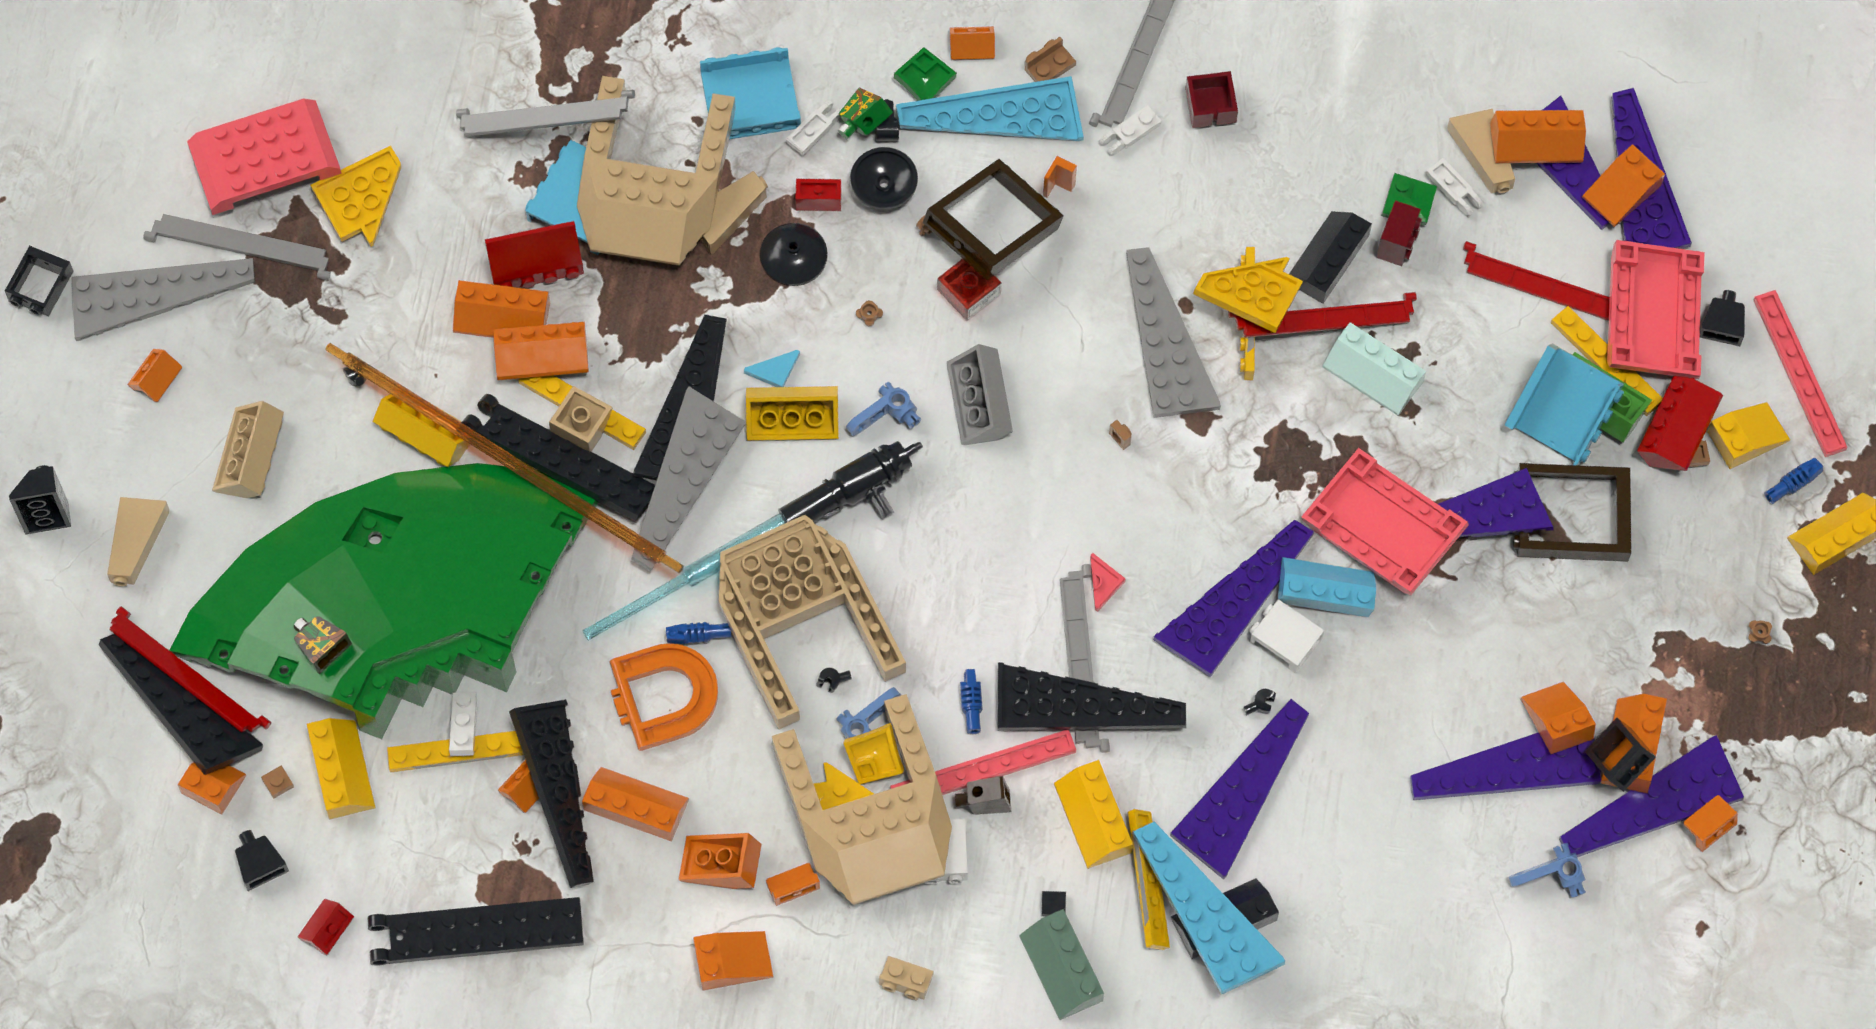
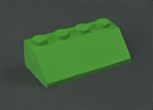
M1574 352L1572 355L1624 384L1621 389L1624 391L1618 404L1614 402L1610 409L1613 411L1611 418L1607 423L1603 422L1600 429L1624 443L1642 418L1652 399Z

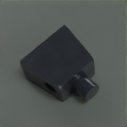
M1724 290L1722 299L1716 297L1712 299L1700 328V338L1741 346L1745 334V305L1735 302L1736 292Z
M246 830L239 835L242 846L236 848L235 853L244 884L248 891L289 872L284 859L265 835L256 839L252 830Z

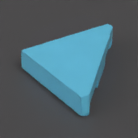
M795 350L745 367L744 374L775 387H784L800 356V351Z

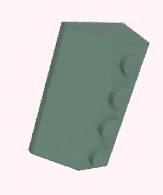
M1064 909L1041 918L1019 935L1059 1020L1103 1002L1104 992Z

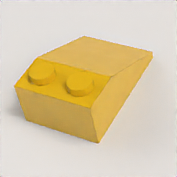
M1767 402L1731 411L1711 421L1707 430L1729 469L1790 441Z

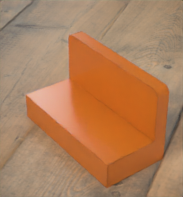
M994 26L950 27L951 59L995 58Z
M1056 156L1044 177L1043 196L1048 198L1055 185L1072 192L1076 185L1077 165Z
M153 349L127 385L133 390L143 391L150 399L157 402L182 369V366L165 350Z
M526 760L498 789L503 797L511 799L525 813L539 799Z
M1717 795L1684 821V826L1696 837V847L1703 852L1737 825L1738 813L1724 799Z
M810 863L766 879V884L776 906L820 889V881L817 874H814Z

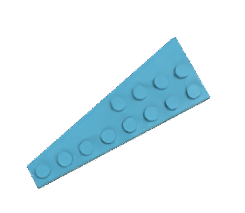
M1072 76L896 104L899 126L905 129L1082 141L1084 139Z
M1155 821L1133 831V836L1221 994L1285 965L1283 956Z

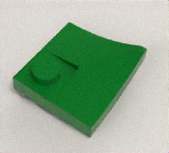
M923 47L894 72V79L905 87L917 101L937 98L956 78L957 72Z
M1394 173L1381 216L1389 218L1396 200L1421 209L1419 215L1420 218H1423L1421 225H1426L1437 186Z

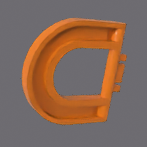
M659 644L613 658L609 661L618 688L611 690L612 697L620 695V697L614 698L613 701L618 716L627 715V717L620 719L621 725H631L639 751L690 736L700 730L713 715L718 700L716 675L710 663L692 648L680 644ZM663 671H676L685 675L693 686V694L689 703L679 711L642 722L629 682Z

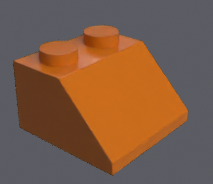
M193 762L179 781L178 787L181 794L222 815L247 775L230 765L204 775Z

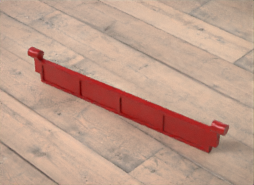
M1465 242L1463 250L1468 251L1464 264L1469 265L1468 274L1566 307L1569 306L1572 309L1609 321L1610 297L1475 252L1477 244Z
M1416 292L1404 293V301L1287 311L1276 333L1228 311L1229 318L1235 317L1237 330H1243L1244 338L1345 329L1349 323L1357 327L1410 322L1409 315L1414 313L1412 301L1417 300Z
M122 606L117 609L116 614L118 616L112 619V626L109 630L240 732L246 729L253 732L260 726L265 729L270 727L272 723L263 715L257 719L128 619L131 615L129 611Z

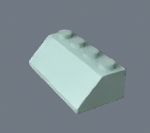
M1349 323L1339 336L1323 364L1324 369L1397 416H1399L1422 385L1426 374L1424 369L1352 323Z

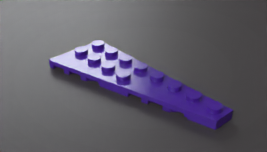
M1634 88L1612 93L1617 157L1633 144L1665 173ZM1665 173L1662 185L1622 220L1624 241L1678 249L1691 247L1692 242Z
M1293 520L1276 534L1275 538L1264 547L1259 548L1247 561L1242 562L1231 574L1220 580L1196 603L1186 608L1185 612L1169 622V625L1159 633L1157 632L1153 640L1211 677L1280 582L1282 558L1297 559L1314 535V531Z
M1292 699L1287 702L1170 833L1173 839L1223 880L1227 877L1309 716V712Z
M1538 732L1410 776L1413 800L1600 784V770L1585 752L1595 741V737L1590 741L1550 754Z
M1716 735L1653 775L1648 793L1630 790L1560 836L1559 840L1561 844L1568 843L1570 853H1576L1577 857L1684 821L1717 795L1729 805L1742 801L1744 795Z

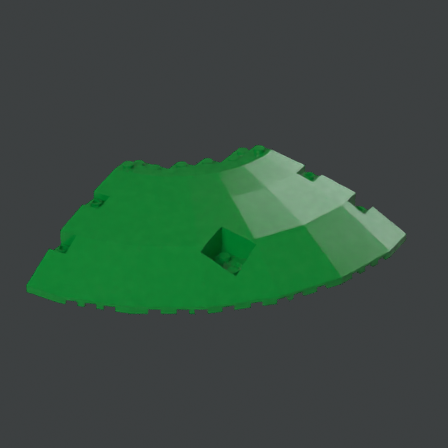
M473 463L397 472L313 503L246 548L190 609L169 651L189 662L193 660L210 668L215 666L230 673H235L237 669L260 676L290 689L298 688L309 692L316 697L355 712L360 731L382 739L401 700L403 699L424 707L433 687L453 695V693H456L463 677L467 676L504 692L508 691L516 674L512 652L532 613V609L537 599L543 595L566 548L574 545L581 528L584 529L591 512L594 513L598 501L539 470ZM570 525L571 528L569 530H564L563 526ZM372 535H380L382 537L381 542L378 544L370 543L369 539ZM538 574L540 578L533 580L532 576ZM320 616L345 631L352 642V645L321 674L317 673L294 640L295 635L298 634L294 629V624L300 618H304L309 623L315 617ZM223 652L228 653L226 658H221L220 655ZM283 668L289 669L286 674H281L280 671Z

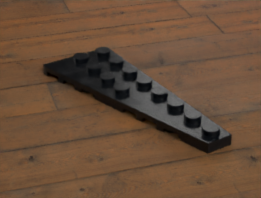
M704 314L634 468L633 476L657 481L688 387L714 402L726 318Z
M112 634L100 639V648L204 775L262 751L263 744L246 730L240 732L118 636Z
M998 662V731L1186 728V703L1162 697H1150L1139 692L1132 693L1116 687L1109 688L1094 682L1067 676L1064 678L1044 671L1037 672L1028 670L1026 667H1015Z
M567 700L514 708L509 711L570 888L589 885L594 882L591 858L588 855V851H586L585 845L588 838L587 832L583 831L582 825L584 811L580 810L579 804L581 790L577 764H575L572 756L574 743L570 740L568 728L571 726V722L566 716L565 707L568 705Z

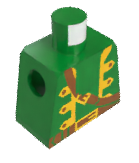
M859 87L839 112V116L845 123L838 131L846 139H849L855 131L866 136L887 119L893 111L882 97Z

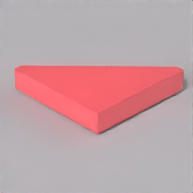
M1092 553L1090 560L1095 610L1098 612L1125 583L1126 579Z

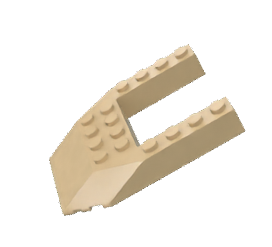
M602 76L597 100L621 98V92L626 90L625 80ZM712 94L696 173L611 160L619 120L592 122L584 155L577 201L578 212L590 251L673 265H680L688 252L694 249L698 240L711 227L736 110L735 97Z
M806 515L720 552L719 604L739 651L778 729L799 721L800 711L764 639L841 604H846L884 681L886 682L906 673V662L846 544L828 534L827 530L817 526Z
M907 694L885 700L884 706L887 720L892 725L894 738L910 783L826 810H822L795 730L792 729L772 736L773 749L815 869L821 876L827 878L834 888L842 892L853 905L945 875L952 825L936 773Z

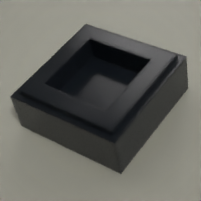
M1042 891L1041 916H1048L1062 909L1066 913V892Z

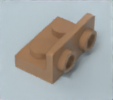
M1061 37L1049 40L1042 49L1037 52H1031L1025 60V71L1034 82L1056 79L1076 66V60L1063 46V39Z

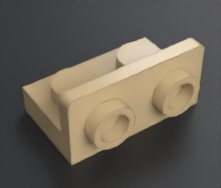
M888 956L883 972L879 976V985L886 991H899L905 993L904 995L910 999L918 1000L920 998L924 1000L934 971Z

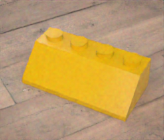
M838 386L746 388L747 440L839 439Z
M401 387L381 399L372 421L379 425L382 430L394 434L400 441L409 443L417 448L420 453L429 455L438 464L447 467L459 461L475 439V437L466 435L461 430L460 420L405 387Z
M1861 493L1787 537L1813 575L1876 539V499Z
M328 718L307 723L329 820L376 808L356 721Z
M1099 760L1079 766L1054 782L1087 869L1132 853L1133 843Z

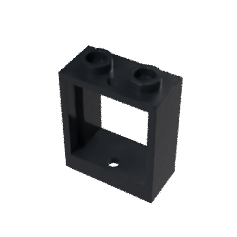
M29 245L4 291L9 303L16 307L24 306L36 315L43 314L49 317L74 271L70 261ZM34 265L59 274L44 303L19 293Z
M1616 718L1585 751L1606 778L1623 792L1656 758L1632 728L1619 718ZM1627 737L1633 744V747L1610 769L1604 760Z

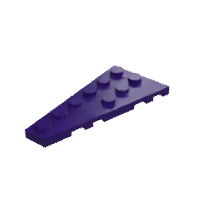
M1560 95L1542 110H1568ZM1586 145L1582 163H1536L1601 230L1610 224L1582 198L1583 194L1601 176Z
M1527 468L1438 504L1448 511L1450 509L1468 521L1469 526L1460 537L1506 535L1509 532L1520 531L1528 533L1533 532V530L1545 529V531L1554 530Z

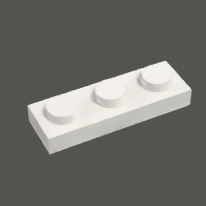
M476 692L453 693L449 745L450 756L474 755L477 710Z

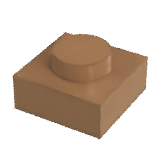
M1118 420L1111 423L1109 434L1123 450L1131 445L1132 433L1125 424L1121 425Z
M1706 440L1701 441L1689 467L1710 464Z
M282 765L261 777L273 799L294 788Z

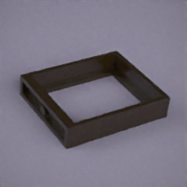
M998 159L929 207L922 223L986 280H989L1057 231L1064 215L1008 165ZM992 178L999 181L1042 219L1040 223L996 254L947 212L948 209Z
M1519 463L1518 470L1513 473L1527 468L1530 477L1616 480L1617 544L1529 540V532L1524 533V531H1520L1513 537V549H1517V557L1629 561L1631 556L1630 468Z

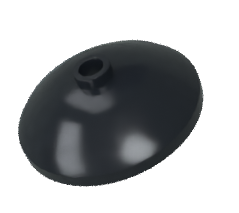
M878 147L866 151L855 161L851 169L850 182L854 194L862 203L871 208L888 210L905 204L913 196L917 188L918 173L911 158L902 151L890 147ZM882 183H886L888 186L881 187L880 185Z
M788 223L780 225L770 231L761 244L760 261L764 271L771 279L783 285L800 286L815 280L822 273L827 263L828 252L823 237L815 229L805 224ZM796 246L797 249L791 250L790 247Z

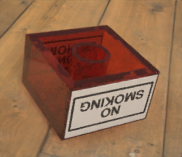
M963 258L937 278V290L966 321L1001 294L1002 282L995 275L986 280Z

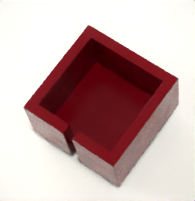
M1231 71L1187 76L1185 90L1192 128L1212 126L1214 121H1216V125L1237 122L1238 107Z
M1395 200L1380 239L1376 258L1401 267L1405 259H1410L1413 244L1418 238L1423 218L1419 217L1421 209Z

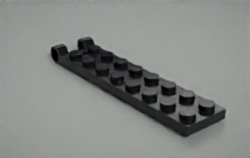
M485 394L477 404L478 409L483 414L491 416L485 425H482L480 419L472 414L467 415L460 423V428L466 435L473 436L636 522L649 506L655 484L643 478L633 476V473L591 451L582 449L569 440L551 432L549 429L499 404L497 398L491 394Z
M580 897L394 915L373 914L367 917L368 930L382 931L390 929L391 949L377 948L370 950L371 965L584 945ZM402 935L403 939L397 940V936Z

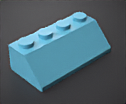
M1282 558L1278 599L1283 603L1369 617L1374 611L1376 597L1374 572Z

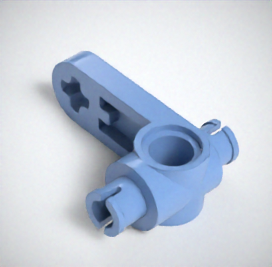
M890 382L885 383L887 387L882 385L878 391L883 397L855 416L847 424L846 429L852 436H855L887 413L896 418L900 423L906 422L909 428L914 427L913 423L918 425L921 418L916 414L917 407L910 400L907 391L900 387L894 388ZM895 401H902L904 404L895 406L893 403Z
M895 687L890 688L854 717L850 714L849 710L843 712L844 716L841 713L836 720L843 726L841 732L846 736V739L856 736L851 733L854 729H861L863 733L872 731L869 728V724L885 712V700L901 696Z
M1568 843L1561 844V848L1560 846L1553 848L1557 856L1556 859L1508 877L1511 886H1517L1556 872L1559 875L1563 888L1568 887L1571 897L1578 896L1577 891L1580 895L1586 893L1582 882L1586 879L1581 863L1576 853H1570ZM1569 861L1573 862L1574 871L1571 874H1564L1563 865Z

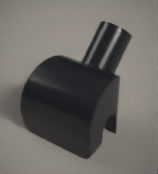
M363 361L342 368L351 385L361 386L365 383L367 376Z
M825 668L821 671L816 686L821 688L824 683H829L830 688L828 692L833 693L839 683L852 679L849 670L838 673L834 668Z
M1266 688L1259 690L1255 695V701L1243 706L1246 715L1257 710L1270 713L1271 705L1267 704L1266 701L1274 702L1276 693Z

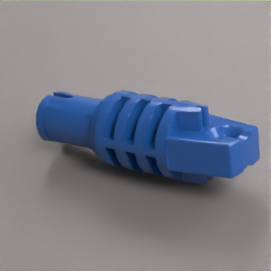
M1816 458L1800 464L1797 468L1782 476L1777 485L1765 491V497L1768 501L1770 500L1771 504H1774L1785 495L1796 493V491L1805 487L1824 471L1823 465Z
M697 622L696 624L684 623L666 627V640L669 644L707 643L710 639L731 638V629L728 623L709 625L707 622Z
M966 669L964 672V682H960L962 712L966 714L967 733L978 734L981 731L980 713L983 710L981 682H976L975 669Z

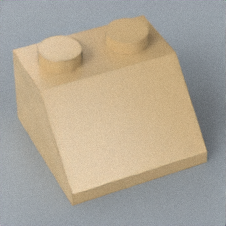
M573 386L549 421L550 431L582 449L592 452L602 437L613 407Z

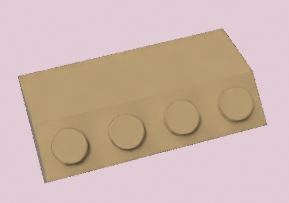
M264 401L235 408L212 491L243 498L261 495L265 488L264 482L267 472L271 466V457L276 448L278 432L282 426L283 411Z

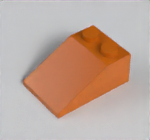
M1632 144L1616 158L1583 194L1582 198L1615 227L1662 185L1665 173Z
M1564 682L1521 697L1522 703L1550 754L1594 739L1596 723L1586 705Z
M749 833L686 836L679 880L681 882L731 889L754 888L762 844Z
M765 931L722 932L693 937L703 991L773 978Z

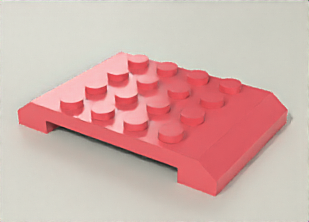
M303 98L197 132L187 141L212 215L233 209V203L315 176H319L320 180L342 174L316 100Z
M1622 240L1615 241L1611 256L1607 353L1609 367L1694 379L1700 378L1701 276L1704 273L1705 252Z
M1360 448L1355 451L1301 516L1302 520L1317 534L1403 593L1409 595L1414 593L1469 526L1468 521L1450 509L1447 511L1380 466L1376 459Z

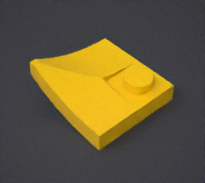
M891 723L844 740V747L859 784L895 776L904 772Z

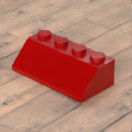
M1673 376L1637 450L1649 467L1687 471L1721 402L1723 394L1694 378Z

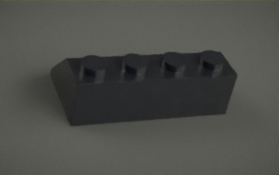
M1331 211L1289 273V275L1303 281L1299 290L1324 304L1369 237L1372 223L1353 212Z
M42 465L36 467V469L29 470L9 494V500L25 535L71 527L68 500L53 466Z
M1257 878L1223 893L1257 930L1278 919L1279 911L1270 893ZM1178 915L1171 916V920L1191 959L1200 956Z

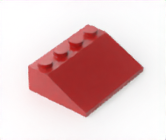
M574 221L485 239L494 285L530 288L535 284L553 283L563 278L573 279L584 274Z

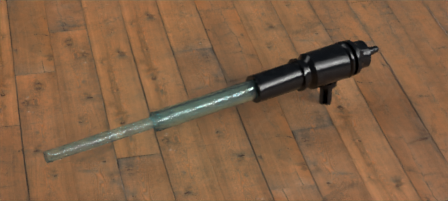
M896 441L891 445L883 444L879 446V451L875 448L872 449L871 452L834 471L832 479L822 480L823 484L779 508V514L682 568L683 574L582 630L586 639L589 641L687 584L692 587L719 572L720 552L803 515H806L815 522L822 517L828 518L843 509L845 504L853 506L866 499L867 502H873L882 519L889 517L894 511L883 494L887 491L883 484L885 482L893 484V477L896 480L902 478L904 471L912 467L909 456L918 452L923 445L921 442H917L904 449L901 443Z

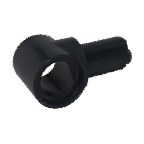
M885 99L884 101L893 113L876 127L877 141H899V121L894 117V103L889 99Z

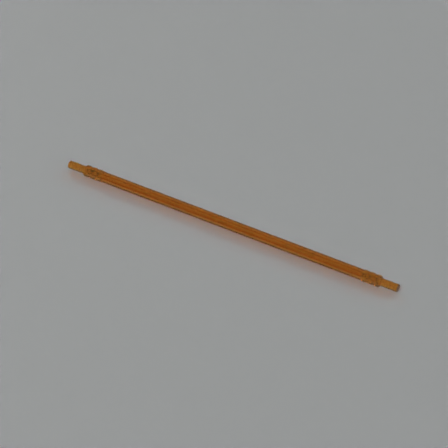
M332 343L326 346L325 350L342 360V364L641 553L657 563L662 562L677 573H681L684 565L666 555V551L365 361L350 352H344Z

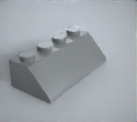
M978 344L947 361L961 444L971 445L997 441L1012 433L1013 429L998 349Z

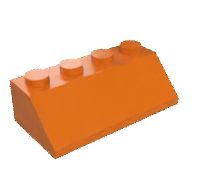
M1583 110L1496 111L1490 122L1495 163H1582L1584 160L1586 125Z
M459 280L454 304L453 333L494 338V329L546 325L550 308L549 292Z
M585 322L493 330L497 380L589 372Z
M1639 694L1619 698L1616 703L1613 721L1619 718L1631 727L1655 756L1657 754L1667 698ZM1627 737L1605 759V763L1610 769L1633 747V744ZM1655 759L1627 789L1648 793ZM1602 774V784L1615 786Z
M600 767L590 780L582 804L584 811L672 842L689 798Z

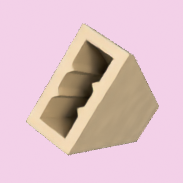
M1493 109L1449 118L1447 127L1449 134L1490 193H1506L1513 189L1515 176L1511 164L1495 163L1490 122L1494 116Z
M754 171L718 192L711 227L700 238V241L710 254L715 253L767 198V183L762 176L758 177Z
M120 497L107 573L110 582L114 585L127 586V584H135L169 514V507L166 501Z

